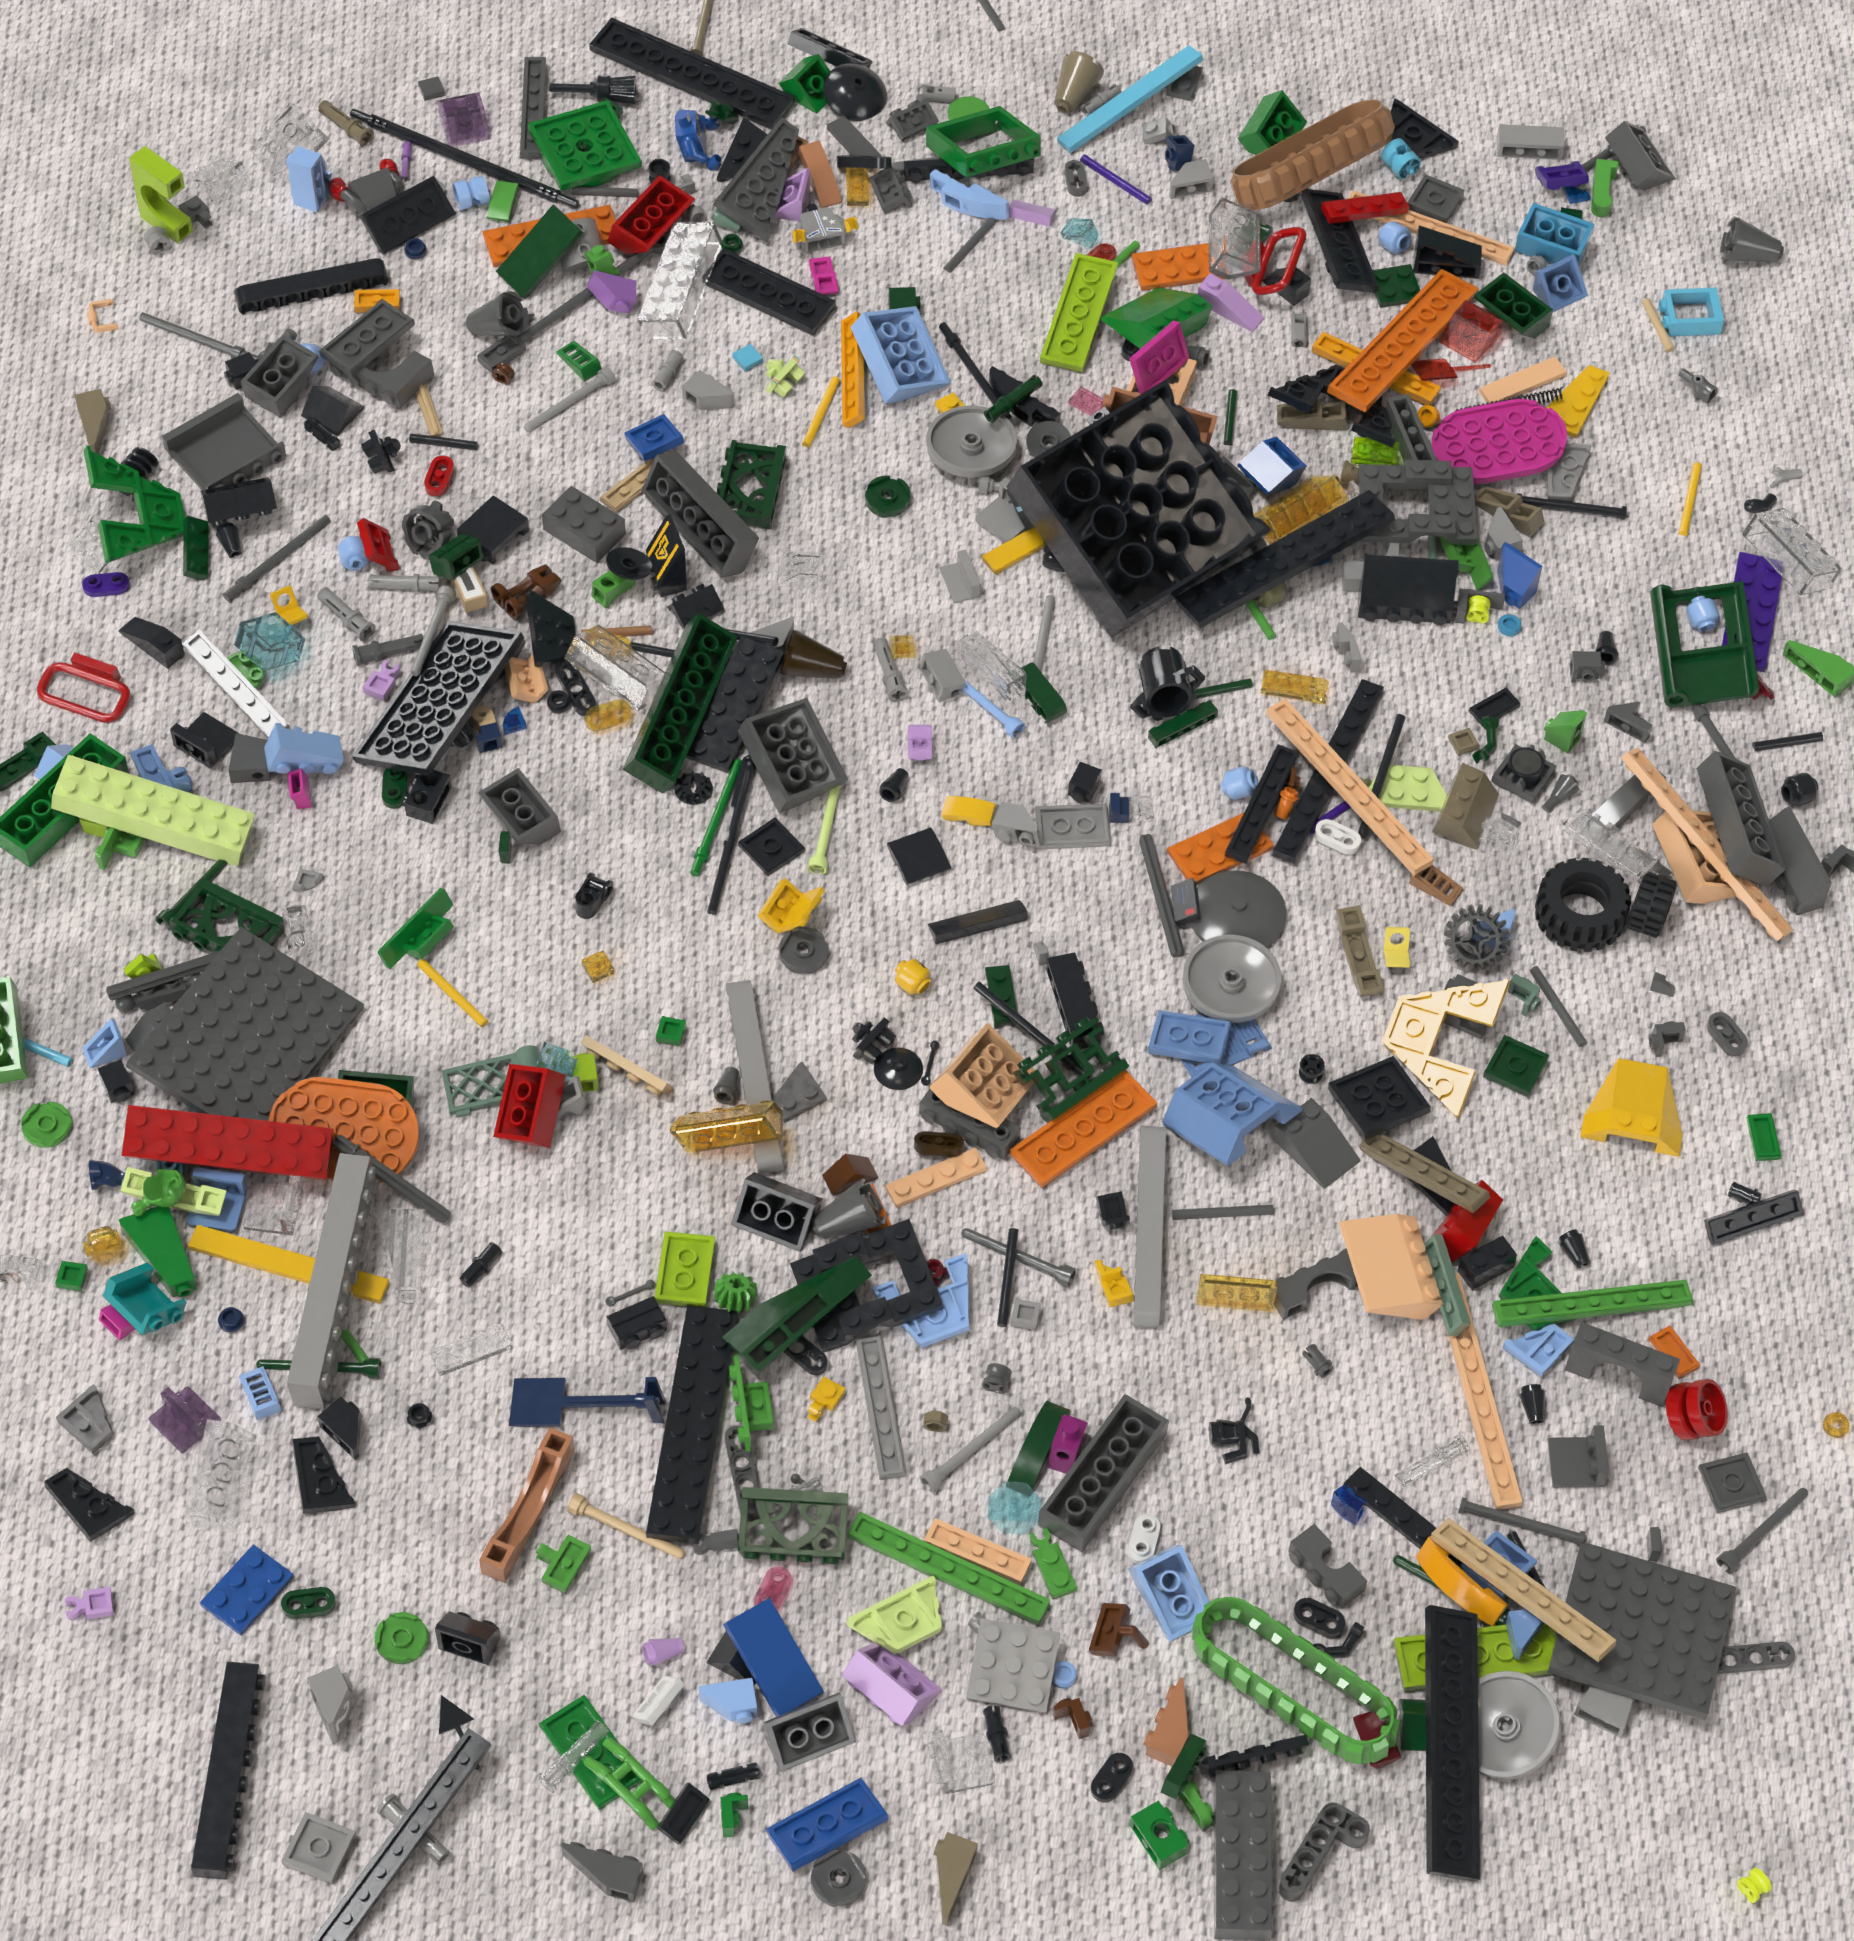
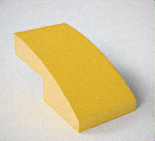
M946 796L941 816L944 820L949 821L966 820L969 825L992 826L997 806L995 803L976 798Z

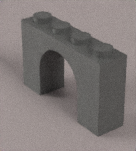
M413 351L400 365L392 370L376 372L363 367L352 377L329 362L330 370L334 375L344 377L352 385L359 386L369 394L376 395L386 403L401 408L416 394L421 384L424 385L434 376L432 360L416 351Z
M1581 1322L1565 1371L1589 1379L1594 1366L1597 1364L1609 1363L1624 1367L1633 1372L1642 1383L1638 1398L1663 1407L1680 1359Z

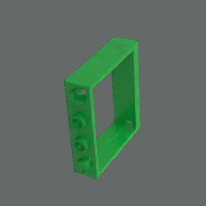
M997 106L927 126L926 147L967 178L1041 156V136L1003 107ZM1002 130L1014 139V141L969 154L955 144L956 142Z

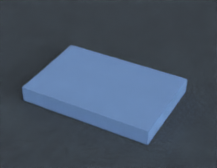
M1159 1010L1149 1042L1148 1053L1221 1064L1231 1030V1021Z

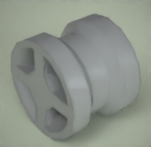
M152 227L144 234V240L149 245V249L153 254L156 255L169 250L171 241L166 236V232L162 227Z

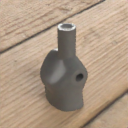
M1684 368L1678 374V376L1691 384L1695 398L1709 403L1716 396L1718 387L1709 383L1704 376L1699 374L1694 376Z

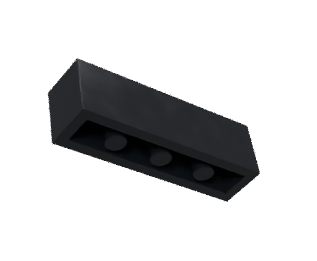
M1075 952L1047 958L1046 971L1065 1031L1068 1030L1071 1033L1077 1029L1075 1027L1077 1022L1085 1017L1090 1020L1098 1015L1097 1005L1095 1001L1091 1002L1089 996L1091 995V987L1089 981H1085L1083 977L1085 975L1084 965L1082 961H1078ZM1101 1021L1097 1022V1024L1103 1030L1094 1036L1099 1045L1101 1044V1036H1104V1027ZM1089 1028L1069 1041V1044L1077 1043L1080 1049L1089 1048L1083 1039V1036L1090 1032Z

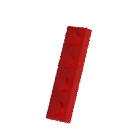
M1402 192L1327 201L1322 203L1321 209L1328 223L1332 224L1407 214L1409 205Z

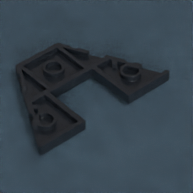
M1334 365L1328 369L1317 371L1314 376L1304 375L1296 378L1295 381L1285 382V385L1276 389L1270 387L1267 396L1289 404L1299 411L1309 413L1321 392L1327 394L1332 399H1339L1327 393L1328 386L1345 368ZM1381 396L1366 413L1360 411L1351 431L1361 437L1370 438L1393 448L1396 438L1392 437L1390 431L1392 426L1388 421L1389 416L1386 407L1382 406L1383 398Z

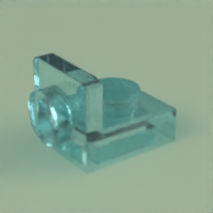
M1070 218L1060 232L1063 239L1081 240L1086 249H1090L1099 237L1092 219Z

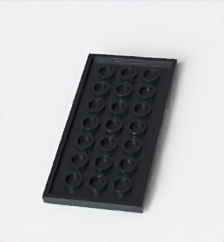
M447 621L432 642L419 676H413L410 673L352 755L354 761L359 764L430 776L524 640L523 634L520 631Z

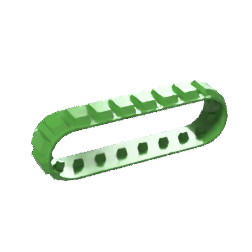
M1230 1596L1214 1599L1204 1605L1202 1613L1196 1614L1192 1628V1639L1194 1640V1651L1201 1662L1206 1663L1211 1668V1671L1221 1678L1231 1681L1233 1686L1244 1694H1250L1260 1705L1276 1712L1279 1718L1288 1724L1298 1727L1299 1731L1304 1735L1306 1734L1311 1740L1315 1739L1320 1742L1321 1746L1333 1755L1337 1754L1347 1762L1361 1765L1370 1762L1375 1763L1388 1756V1748L1395 1747L1400 1721L1397 1719L1398 1709L1391 1699L1385 1697L1380 1692V1689L1372 1683L1362 1680L1357 1676V1673L1345 1665L1342 1666L1337 1663L1335 1658L1323 1650L1319 1651L1302 1636H1297L1291 1632L1289 1627L1269 1617V1614L1261 1608L1251 1605L1246 1600ZM1224 1619L1236 1620L1246 1625L1369 1710L1374 1711L1379 1719L1384 1720L1386 1726L1381 1727V1736L1369 1741H1362L1344 1735L1214 1646L1212 1641L1205 1637V1635L1210 1634V1625Z

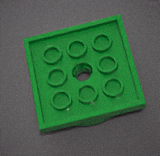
M609 100L528 123V130L541 153L542 162L547 171L554 177L561 191L576 186H599L612 181L620 173L642 167V161Z

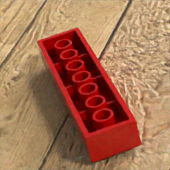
M128 1105L121 1156L132 1159L328 1181L334 1130L333 1128Z

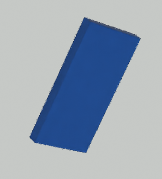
M770 1598L723 1624L776 1717L796 1709L824 1692Z
M859 1778L766 1828V1832L793 1872L884 1823L889 1818L887 1812L864 1780Z

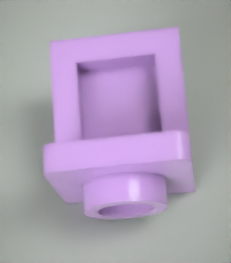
M908 725V759L917 761L932 759L931 725Z

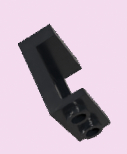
M493 495L457 528V536L462 533L469 537L478 538L481 541L484 556L481 561H488L493 565L496 562L495 555L518 533L524 536L529 531L528 518Z

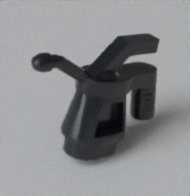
M1249 1397L1245 1398L1246 1409L1240 1420L1234 1422L1217 1419L1216 1422H1209L1210 1445H1217L1218 1447L1236 1443L1238 1445V1450L1222 1454L1225 1464L1246 1459V1436L1251 1440L1253 1454H1259L1258 1436L1244 1424L1251 1409L1252 1402Z

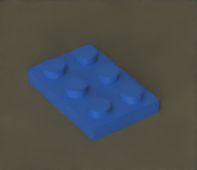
M253 1544L201 1600L200 1606L241 1636L294 1578V1574Z

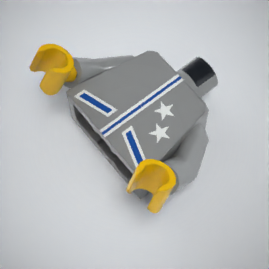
M809 204L805 208V213L800 215V222L796 223L792 231L793 244L803 242L805 253L845 245V232L850 233L852 229H859L857 218L843 219L834 214L830 208L818 209L816 204Z

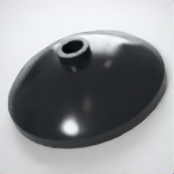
M849 63L835 67L828 73L823 85V95L831 110L851 121H862L874 117L883 109L887 98L886 88L882 79L870 68L859 64Z

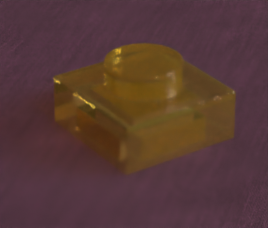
M604 950L581 959L582 966L592 983L615 974L614 967Z

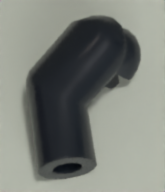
M1769 493L1763 500L1748 499L1744 503V509L1753 514L1763 515L1776 503L1777 498L1774 494Z

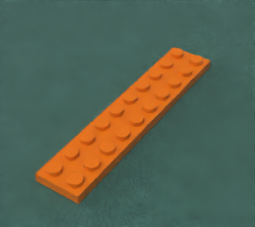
M1441 269L1328 386L1327 393L1366 413L1474 299V295L1479 291V288Z

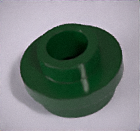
M727 234L721 241V249L724 248L737 254L742 250L743 242L738 235Z

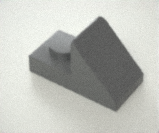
M1641 702L1609 706L1606 710L1605 723L1643 743H1646L1650 737L1653 726L1645 719L1636 716Z

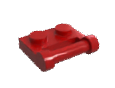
M362 518L357 522L360 532L359 536L365 549V556L370 561L384 566L387 572L399 570L398 560L394 558L389 541L391 538L389 530Z

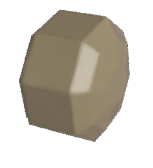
M936 1410L926 1412L924 1414L923 1427L928 1431H946L949 1416Z

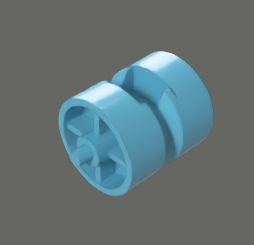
M1401 138L1389 142L1381 152V159L1400 180L1405 179L1407 174H1415L1421 166L1420 158L1411 151L1410 147Z

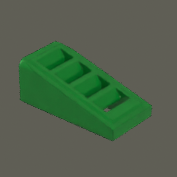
M575 341L556 351L557 355L584 382L596 376L598 371L602 369L599 359ZM574 350L577 351V352H575L574 354H572V355H570V356L567 355V354H569L570 352H572V351H574Z

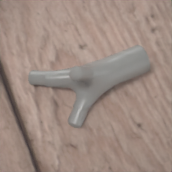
M1777 467L1776 470L1771 472L1778 477L1772 482L1770 488H1774L1780 482L1788 479L1802 478V470H1782Z

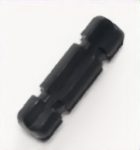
M308 418L304 422V428L309 433L313 432L312 435L324 445L327 444L326 447L331 451H335L341 446L340 440L336 436H332V433L321 424H317L318 422L315 419Z
M754 1762L746 1764L747 1767L744 1768L743 1766L721 1770L720 1774L717 1772L709 1773L706 1776L708 1787L713 1790L721 1788L720 1785L723 1784L725 1787L746 1782L745 1779L747 1778L749 1780L758 1779L760 1777L759 1766Z

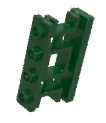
M1087 1017L1083 1018L1075 1024L1077 1029L1071 1033L1066 1030L1056 1037L1058 1042L1052 1046L1047 1043L1036 1051L1038 1056L1033 1059L1030 1056L1017 1064L1019 1069L1013 1072L1015 1077L1019 1076L1021 1079L1019 1081L1022 1085L1032 1079L1044 1096L1045 1100L1037 1104L1036 1107L1042 1111L1040 1116L1045 1122L1054 1120L1130 1067L1125 1058L1120 1059L1118 1051L1107 1056L1094 1036L1103 1030L1097 1024L1099 1021L1097 1017L1090 1020ZM1089 1028L1090 1032L1083 1036L1089 1049L1082 1052L1077 1043L1069 1047L1065 1045ZM1069 1053L1072 1054L1084 1072L1071 1082H1068L1056 1064L1057 1061ZM1049 1055L1052 1056L1050 1060L1044 1063L1051 1073L1047 1078L1044 1079L1038 1069L1030 1074L1027 1072V1070ZM1094 1056L1101 1066L1109 1062L1112 1063L1105 1070L1088 1080L1087 1077L1095 1072L1088 1062ZM1057 1083L1063 1092L1073 1088L1074 1091L1050 1107L1049 1104L1057 1099L1050 1089L1051 1086Z

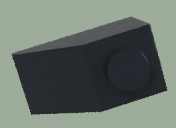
M1296 267L1289 285L1282 291L1277 292V294L1295 306L1309 295L1311 278ZM1286 268L1275 270L1263 279L1262 282L1266 285L1278 283L1283 278Z
M339 1397L317 1416L319 1426L356 1460L359 1457L360 1410L352 1401L346 1402L342 1397Z

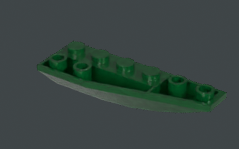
M854 1256L761 1303L726 1333L722 1339L736 1355H739V1358L755 1376H758L867 1281L872 1274Z

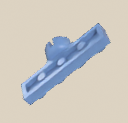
M153 744L130 752L133 763L141 778L188 793L193 791L191 778L185 774L188 773L187 770L181 766L172 770H166Z

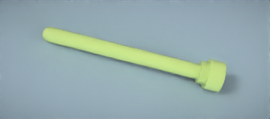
M840 786L829 791L816 854L809 859L808 871L810 873H815V869L821 870L820 874L823 875L827 872L828 861L825 854Z

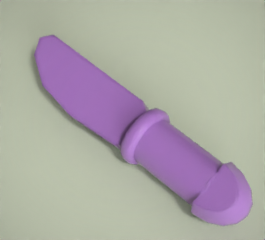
M409 141L403 143V154L401 156L403 161L402 178H408L409 161L412 160V144Z

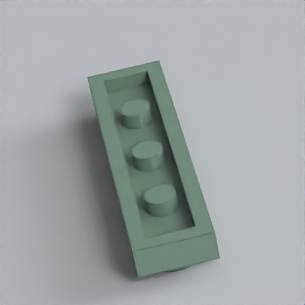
M1434 1234L1424 1245L1443 1302L1440 1310L1448 1335L1458 1336L1471 1322L1443 1235Z

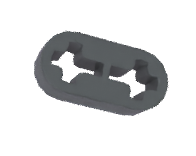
M1077 160L1068 161L1065 164L1064 170L1067 190L1072 196H1082L1087 191L1084 166ZM1072 168H1075L1077 171L1076 175L1073 174ZM1078 182V186L1080 188H1076V186H1074V183Z

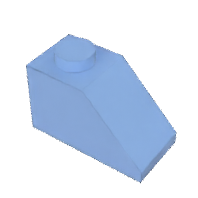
M752 1678L698 1686L700 1701L729 1721H737V1723L744 1724L751 1722L753 1718L757 1717V1704Z

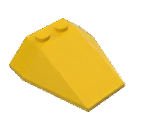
M1618 1058L1584 1114L1580 1138L1605 1142L1607 1134L1656 1143L1655 1152L1680 1157L1683 1133L1668 1068Z

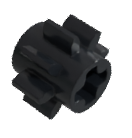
M469 721L463 726L452 742L451 747L457 744L462 748L472 741L473 735L471 733L474 730Z

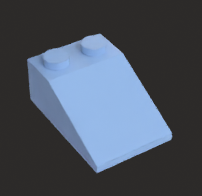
M1173 1545L1128 1568L1136 1587L1169 1642L1190 1632L1193 1628L1196 1614L1202 1613L1204 1605L1209 1603L1183 1546Z

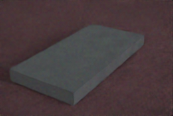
M382 299L319 350L320 356L352 377L415 325L414 319Z

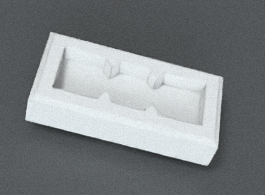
M664 1675L632 1717L640 1724L653 1726L661 1714L669 1709L671 1701L685 1684L680 1678Z

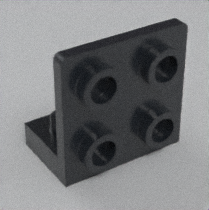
M205 712L189 727H182L175 723L170 728L173 746L209 768L234 744L235 734H239Z

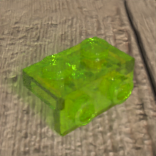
M1354 437L1351 463L1397 465L1400 442H1395L1393 448L1370 438Z

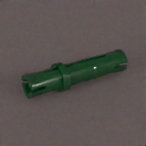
M1034 374L1005 397L1001 396L997 403L984 411L987 421L994 423L1002 415L1012 412L1018 403L1043 386L1041 379Z

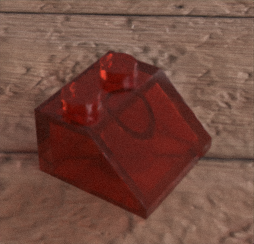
M1465 300L1453 313L1439 339V343L1476 363L1500 337L1503 320Z

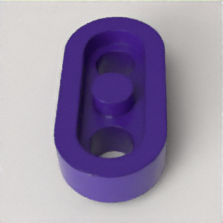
M122 572L93 574L83 580L82 587L84 593L90 597L111 596L125 593L130 587L128 576Z

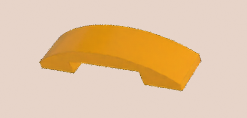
M1429 1536L1416 1556L1421 1567L1432 1581L1452 1600L1468 1612L1476 1613L1477 1618L1494 1626L1508 1604L1490 1588L1483 1589L1448 1558L1450 1553L1432 1541L1431 1536Z

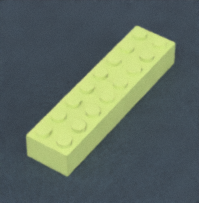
M68 755L53 791L51 809L216 861L219 859L225 860L228 864L235 866L239 865L255 813Z

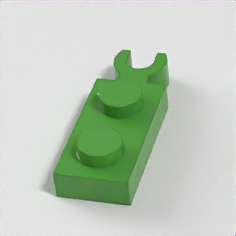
M1044 1528L1043 1535L1045 1538L1038 1540L1032 1532L1030 1533V1542L1033 1546L1038 1547V1549L1033 1550L1032 1554L1053 1600L1077 1591V1586L1058 1543H1049L1050 1532L1047 1528Z

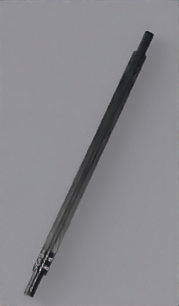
M354 108L350 112L351 117L367 123L369 127H374L384 133L387 132L506 182L518 183V187L538 194L540 197H545L547 200H552V202L556 203L558 201L575 209L579 206V200L562 194L558 189L377 115H369Z

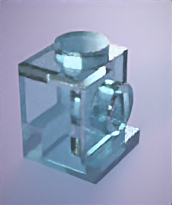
M544 1042L536 1066L548 1068L572 1078L578 1059L569 1056V1050Z

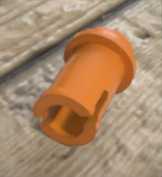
M1285 787L1280 792L1281 799L1274 812L1281 819H1289L1294 802L1299 799L1297 796L1298 792L1295 789Z

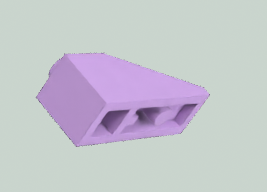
M1210 273L1198 286L1197 294L1213 305L1211 311L1251 332L1263 321L1264 316L1231 284Z

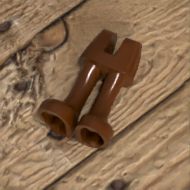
M545 564L529 571L524 580L510 589H506L500 583L492 585L491 593L495 602L502 609L505 608V612L512 619H517L522 615L523 609L527 606L525 595L517 599L518 596L533 588L532 591L547 598L556 590L562 580L556 573H552V569Z

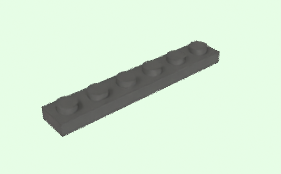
M524 57L520 159H542L541 153L528 130V123L544 119L546 57Z

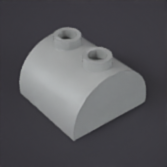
M580 218L571 220L584 233L560 260L563 273L589 268L584 253L590 251L594 246L602 245L595 219Z

